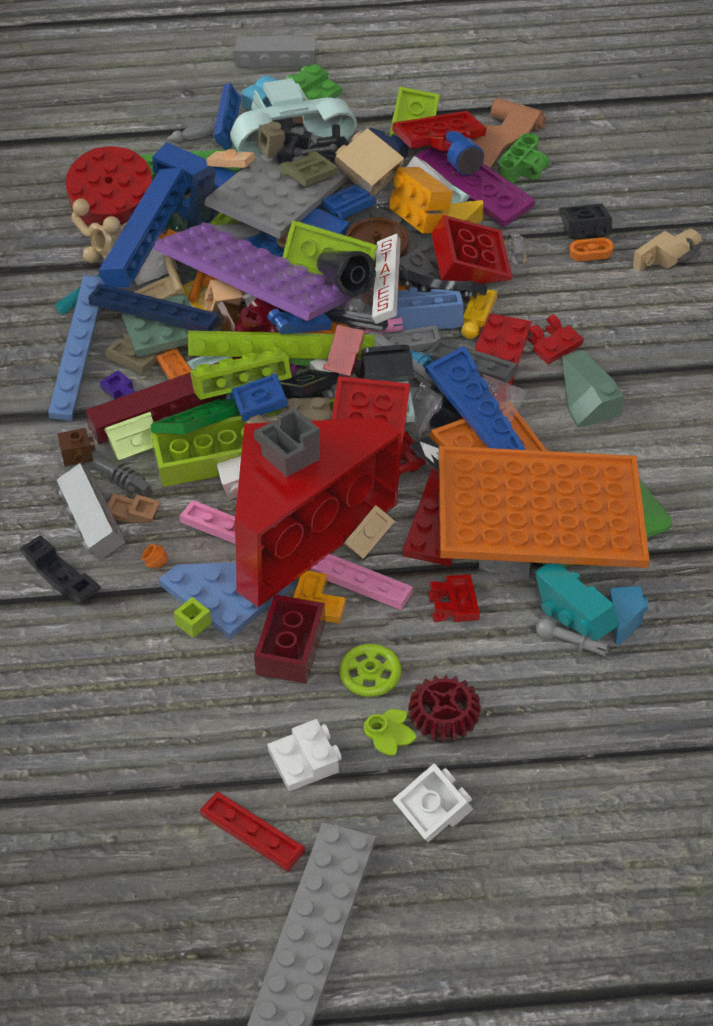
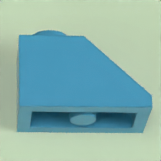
M641 586L610 588L609 600L615 605L619 626L613 629L616 645H621L641 625L644 612H648V598L643 596Z

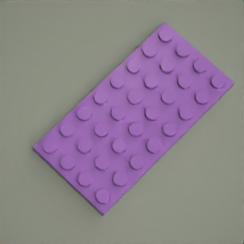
M202 223L155 241L154 250L306 321L352 299V296L342 293L324 275L309 272L304 266L294 265L287 258L270 254L269 250L252 246L251 242L239 240L233 237V234L230 232L217 230L214 228V225L209 223Z

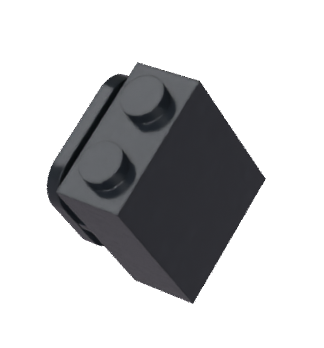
M409 345L368 347L361 351L360 378L391 382L409 381L411 384L414 370L412 352H410Z

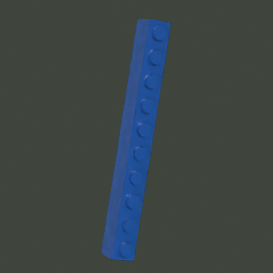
M167 142L152 156L153 173L155 174L158 173L159 169L183 167L189 189L192 186L193 175L208 167L206 159ZM212 167L216 171L213 192L233 177L236 172L224 167ZM315 208L300 221L343 235L349 229V222L318 208Z

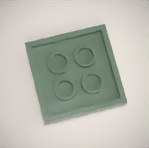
M186 294L163 299L191 306ZM121 312L136 357L188 345V331L193 330Z

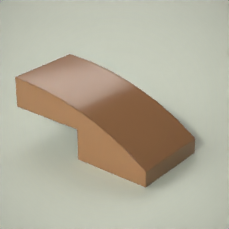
M113 493L108 507L117 521L150 523L154 519L160 501L138 494L135 499Z

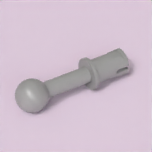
M543 618L536 625L537 634L544 639L554 636L578 644L580 651L585 649L606 657L609 651L607 646H610V640L600 638L598 641H594L587 636L557 627L556 623L550 618Z

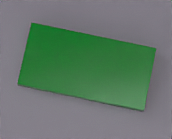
M217 399L153 422L150 426L152 433L187 434L236 416L240 412L235 400Z

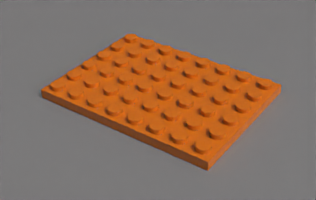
M439 446L440 558L648 568L650 559L637 456Z

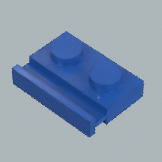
M357 184L322 199V207L335 216L339 215L341 220L376 204V197L374 195L370 196L368 191Z

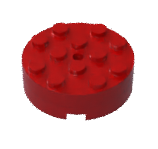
M107 146L94 148L75 160L66 176V190L72 212L73 203L77 199H85L89 203V212L84 216H80L87 226H90L92 223H99L103 226L104 220L110 216L116 217L120 221V225L128 222L153 180L149 165L139 154L127 148Z

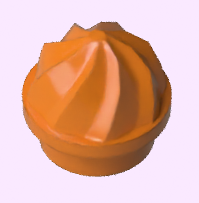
M150 544L144 550L141 559L148 568L159 569L166 565L168 555L161 545Z

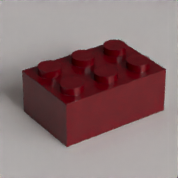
M274 594L254 654L256 675L307 684L326 623L325 603Z

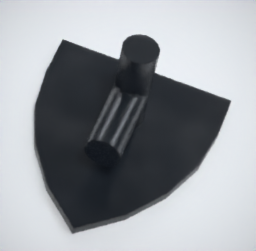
M334 124L332 125V136L317 138V143L308 149L336 144L338 150L343 145L348 146L349 142L344 136L340 137V125ZM329 150L318 153L326 159H335L337 150L335 152Z

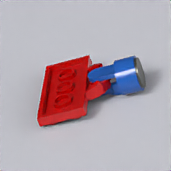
M468 111L393 122L392 131L410 148L419 149L421 146L430 145L435 149L448 151L447 158L449 163L463 175L475 173L483 164L484 152L473 139L486 136L487 128Z

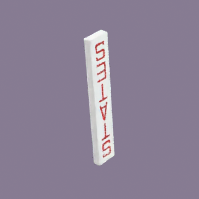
M398 234L377 242L376 277L372 319L376 324L397 316L401 241Z

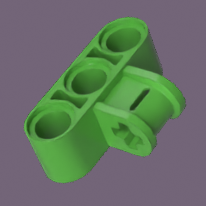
M532 133L523 134L500 158L498 174L512 184L521 176L537 180L541 176V172L550 166V160L547 155L538 151L539 137Z

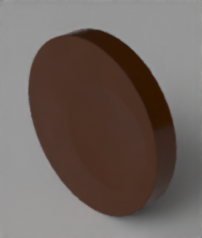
M374 217L363 219L353 224L345 234L346 236L373 244L398 234L401 239L400 258L406 255L409 247L406 229L398 222L387 218ZM376 256L374 260L375 264L373 263V267H376Z

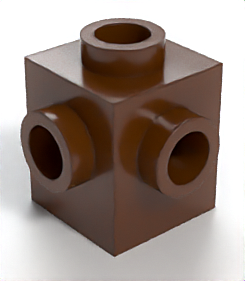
M86 428L57 433L64 467L93 461L91 451L96 450L93 436L88 437Z

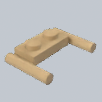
M169 256L164 257L169 277L162 278L134 292L159 299L182 294L184 289L173 258Z

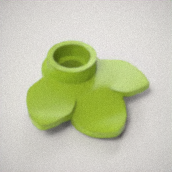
M390 709L382 715L373 714L364 722L365 735L373 740L374 747L384 755L395 756L397 754V746H407L416 740V734L403 724L407 718V712L404 710Z

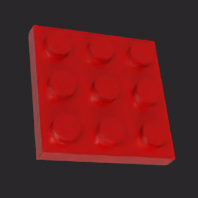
M338 376L331 420L381 418L402 432V448L410 383Z

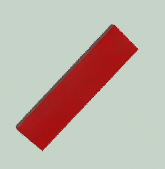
M218 791L200 809L201 816L287 872L291 870L305 853L303 845Z

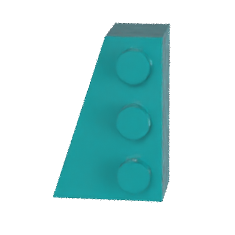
M547 563L535 571L542 600L541 607L547 616L555 618L563 625L571 627L581 635L587 636L594 641H598L619 626L615 605L592 585L587 588L578 580L580 575L576 571L570 573L562 564Z

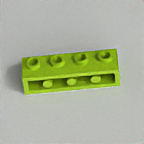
M274 347L264 350L265 353L257 355L256 353L244 354L242 358L236 360L232 358L222 359L219 361V364L215 365L200 364L196 366V369L190 370L194 393L201 400L231 393L233 388L273 374H277L279 381L292 378L288 355L281 349Z

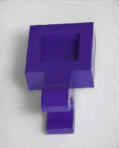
M119 370L100 381L101 389L113 399L135 392L132 381Z

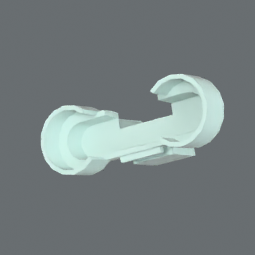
M293 78L263 84V90L273 107L266 108L255 90L253 95L255 101H252L251 106L252 111L245 112L236 119L230 132V137L237 152H254V156L257 158L262 154L256 147L259 125L302 116L306 131L321 137L332 136V125L338 124L340 125V137L344 136L347 140L357 127V119L346 101L340 98L308 100L299 84H295Z

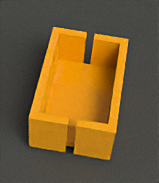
M397 167L393 180L395 190H392L389 208L421 233H432L443 215L448 216V214L428 213V211L449 210L453 191L420 167Z

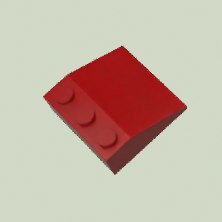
M447 215L441 217L431 233L441 280L473 281L480 284L509 281L512 279L501 230Z

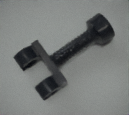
M284 125L282 130L285 133V141L283 144L287 146L280 148L277 152V163L280 165L286 161L292 162L295 147L304 150L308 149L313 133L304 131L303 135L291 132L292 127Z

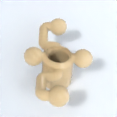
M77 199L72 206V221L84 236L91 237L92 246L84 249V260L87 263H96L99 260L100 254L104 259L107 257L125 226L120 225V221L116 217L110 216L104 220L103 226L99 223H92L88 227L80 216H84L89 212V203L85 199Z

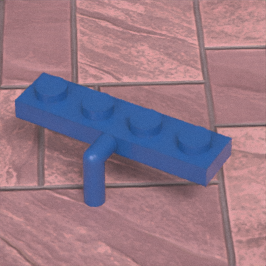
M231 82L223 86L214 131L215 141L224 150L232 148L233 143L230 132L238 118L241 96Z

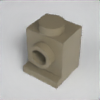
M278 122L259 125L256 147L266 158L276 157L277 152L283 147L285 141V133L281 130V125Z

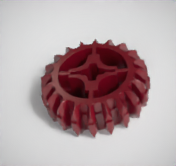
M446 674L443 679H439L434 675L433 681L425 678L423 685L417 684L408 704L409 718L411 722H414L415 730H421L423 737L430 734L432 741L439 737L443 743L446 741V738H451L455 742L457 735L465 739L467 731L473 732L475 724H478L479 714L481 713L480 698L478 694H475L474 686L468 687L466 680L458 682L457 675L453 679H448ZM459 702L465 707V711L460 709ZM425 705L430 707L431 714L426 712L424 709Z

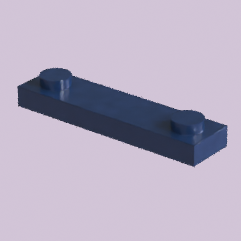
M211 165L193 175L187 229L202 223H209L211 208L205 206V199L210 194H213L216 174Z

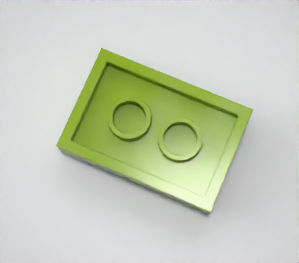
M399 86L389 136L391 137L392 134L397 135L392 131L393 122L436 116L440 94ZM430 145L421 146L422 149H427L430 147Z

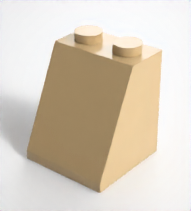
M368 128L363 133L359 131L355 134L348 146H341L337 150L335 157L336 165L354 184L368 191L370 196H375L394 179L397 167H402L404 158Z

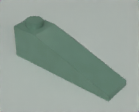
M584 350L562 355L568 412L577 427L580 428L622 416L624 396L615 381Z

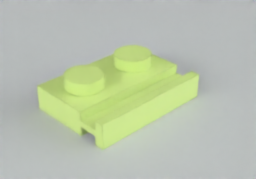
M151 412L105 428L117 462L153 449L150 426L153 423Z

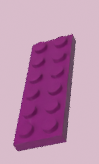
M430 146L416 155V157L428 163L452 185L470 196L467 200L468 202L483 200V212L503 227H506L535 206V199L484 163L475 173L463 175L449 163L447 158L448 151H441Z

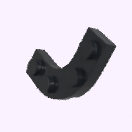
M399 270L398 282H400V286L407 288L416 287L418 292H429L431 289L460 291L463 297L476 299V296H486L487 286L473 281L439 280L410 270Z

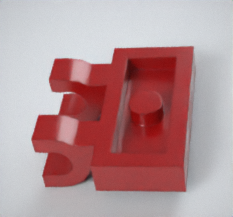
M555 314L547 317L546 320L550 325L545 328V331L551 336L546 338L542 329L537 324L529 328L533 335L528 337V341L534 345L533 352L547 365L560 359L562 355L568 354L582 346L584 338L569 325L563 328Z
M471 574L446 576L445 582L431 581L429 583L430 591H428L429 602H434L435 611L432 612L434 622L445 621L450 616L453 617V622L479 620L480 611ZM445 596H448L449 602H443L440 600H442Z

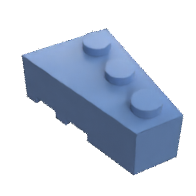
M410 287V291L398 290L397 316L393 318L402 317L403 323L394 324V326L403 325V330L436 325L437 329L462 327L463 301L460 291L431 289V293L418 292L415 287Z

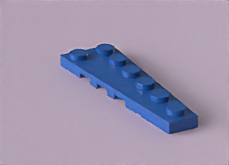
M465 346L426 366L425 372L487 448L526 450L516 432L513 431L508 418L502 414L498 401L491 395L488 390V384L485 379L481 378L478 373V367Z

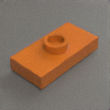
M177 348L156 356V362L169 380L187 374L192 370Z

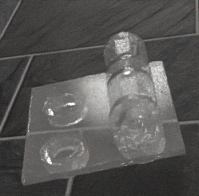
M483 375L482 379H485L488 384V390L493 398H496L502 414L511 423L528 391Z

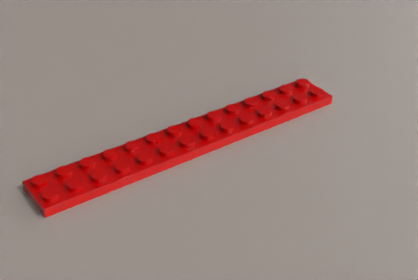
M489 313L487 321L482 327L475 351L516 363L517 367H519L530 334L529 328L532 327V321ZM515 375L507 385L485 379L489 386L488 390L493 398H496L499 405L507 402ZM432 467L403 548V557L451 567L454 558H440L439 472Z

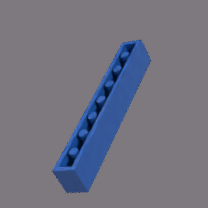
M183 167L159 169L99 268V275L104 285L115 288L131 287L153 249L155 241L160 237L189 187Z

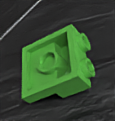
M315 63L311 66L305 65L296 75L290 74L286 78H293L295 84H299L308 100L337 98L343 94L342 87L328 79V72Z

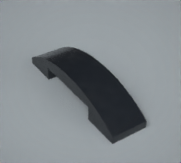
M41 535L20 548L22 554L35 570L67 598L82 603L101 590L100 585L86 573L81 575L59 557L55 547Z

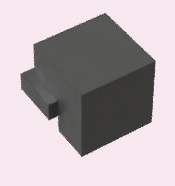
M295 407L278 415V423L273 421L254 431V439L261 444L262 455L286 477L319 460L320 429Z

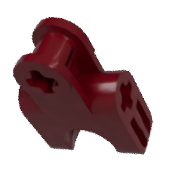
M256 298L250 303L249 307L241 310V320L236 323L234 330L235 332L280 333L276 329V324H272L267 317L273 309H278L280 312L286 311Z

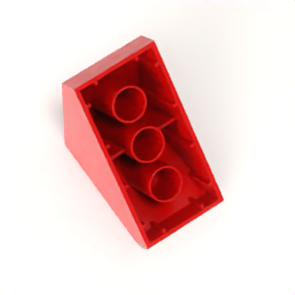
M381 418L312 420L311 422L320 429L319 460L286 477L262 455L261 444L254 439V431L271 422L245 424L235 512L237 592L257 607H260L272 598L274 594L279 593L306 571L310 570L311 567L317 565L319 561L325 559L328 554L340 548L375 505L385 513L394 508L398 502L401 431Z

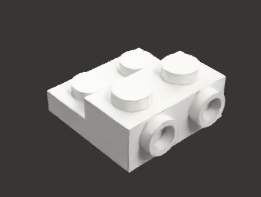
M317 719L292 728V735L267 744L268 751L289 792L339 773L340 751L336 745H330L328 741L331 739L329 730L325 724L320 726Z
M435 763L392 799L427 842L431 841L449 824L453 828L473 810L469 804L473 799L463 787L457 790L452 784L456 779L446 768L441 771Z

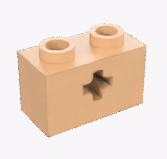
M218 279L210 280L204 298L206 310L219 313V318H224L217 304L221 301L240 305L244 291Z

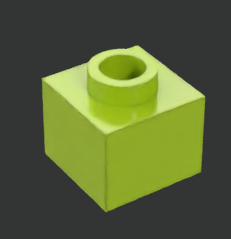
M193 597L174 611L175 625L192 638L196 637L212 623L210 610Z

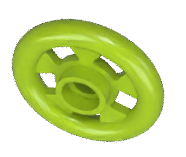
M362 644L352 648L343 656L339 665V676L344 686L349 691L364 697H377L388 693L398 684L402 674V666L397 655L389 648L379 644ZM366 655V659L360 662L356 660L357 657ZM378 655L384 657L386 661L384 663H381L378 659L375 658ZM367 667H374V669H372V670H368V669H366V668H367ZM357 669L358 676L351 677L349 670ZM384 670L391 672L388 679L381 677ZM375 681V686H363V682Z

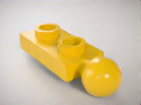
M487 289L486 296H476V299H470L463 315V326L461 328V333L466 339H475L479 335V327L485 325L489 313H491L496 302L497 291Z

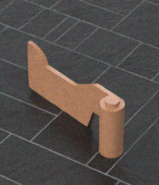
M497 97L491 107V117L504 122L501 126L484 125L487 128L486 136L473 139V141L484 152L483 163L492 169L505 148L514 144L523 134L530 133L531 130L538 131L540 128H543L546 123V116H544V111Z

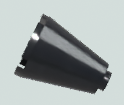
M324 251L317 259L318 270L342 293L348 296L357 297L356 295L366 293L373 285L376 277V271L373 268V263L375 264L373 258L362 251Z

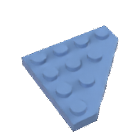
M236 562L177 564L158 579L159 585L183 604L193 597L208 608L212 621L210 625L230 640L268 609L273 600L272 597L260 607H257L237 592ZM299 578L293 581L291 584H289L276 595L283 596L284 594H286L290 589H292L296 584H298Z

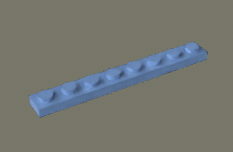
M83 276L48 412L49 419L73 420L100 311L99 306L89 304L88 296L99 284L104 285L100 277Z

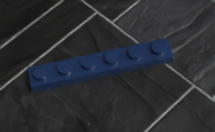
M99 284L88 296L89 304L193 331H212L220 321L219 313Z

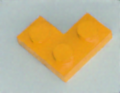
M306 571L299 578L293 598L325 603L326 622L340 624L346 606V598L323 594L327 583V574Z

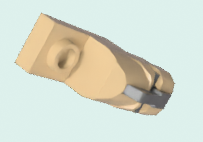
M687 229L676 236L664 231L635 250L633 268L640 272L656 262L668 269L678 262H687L700 250L702 237L694 229Z

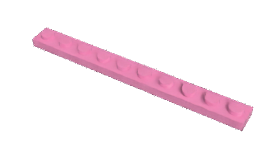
M194 500L191 501L180 515L181 523L235 544V516ZM328 554L325 559L319 561L317 565L308 570L327 574V581L399 610H402L413 593V586Z

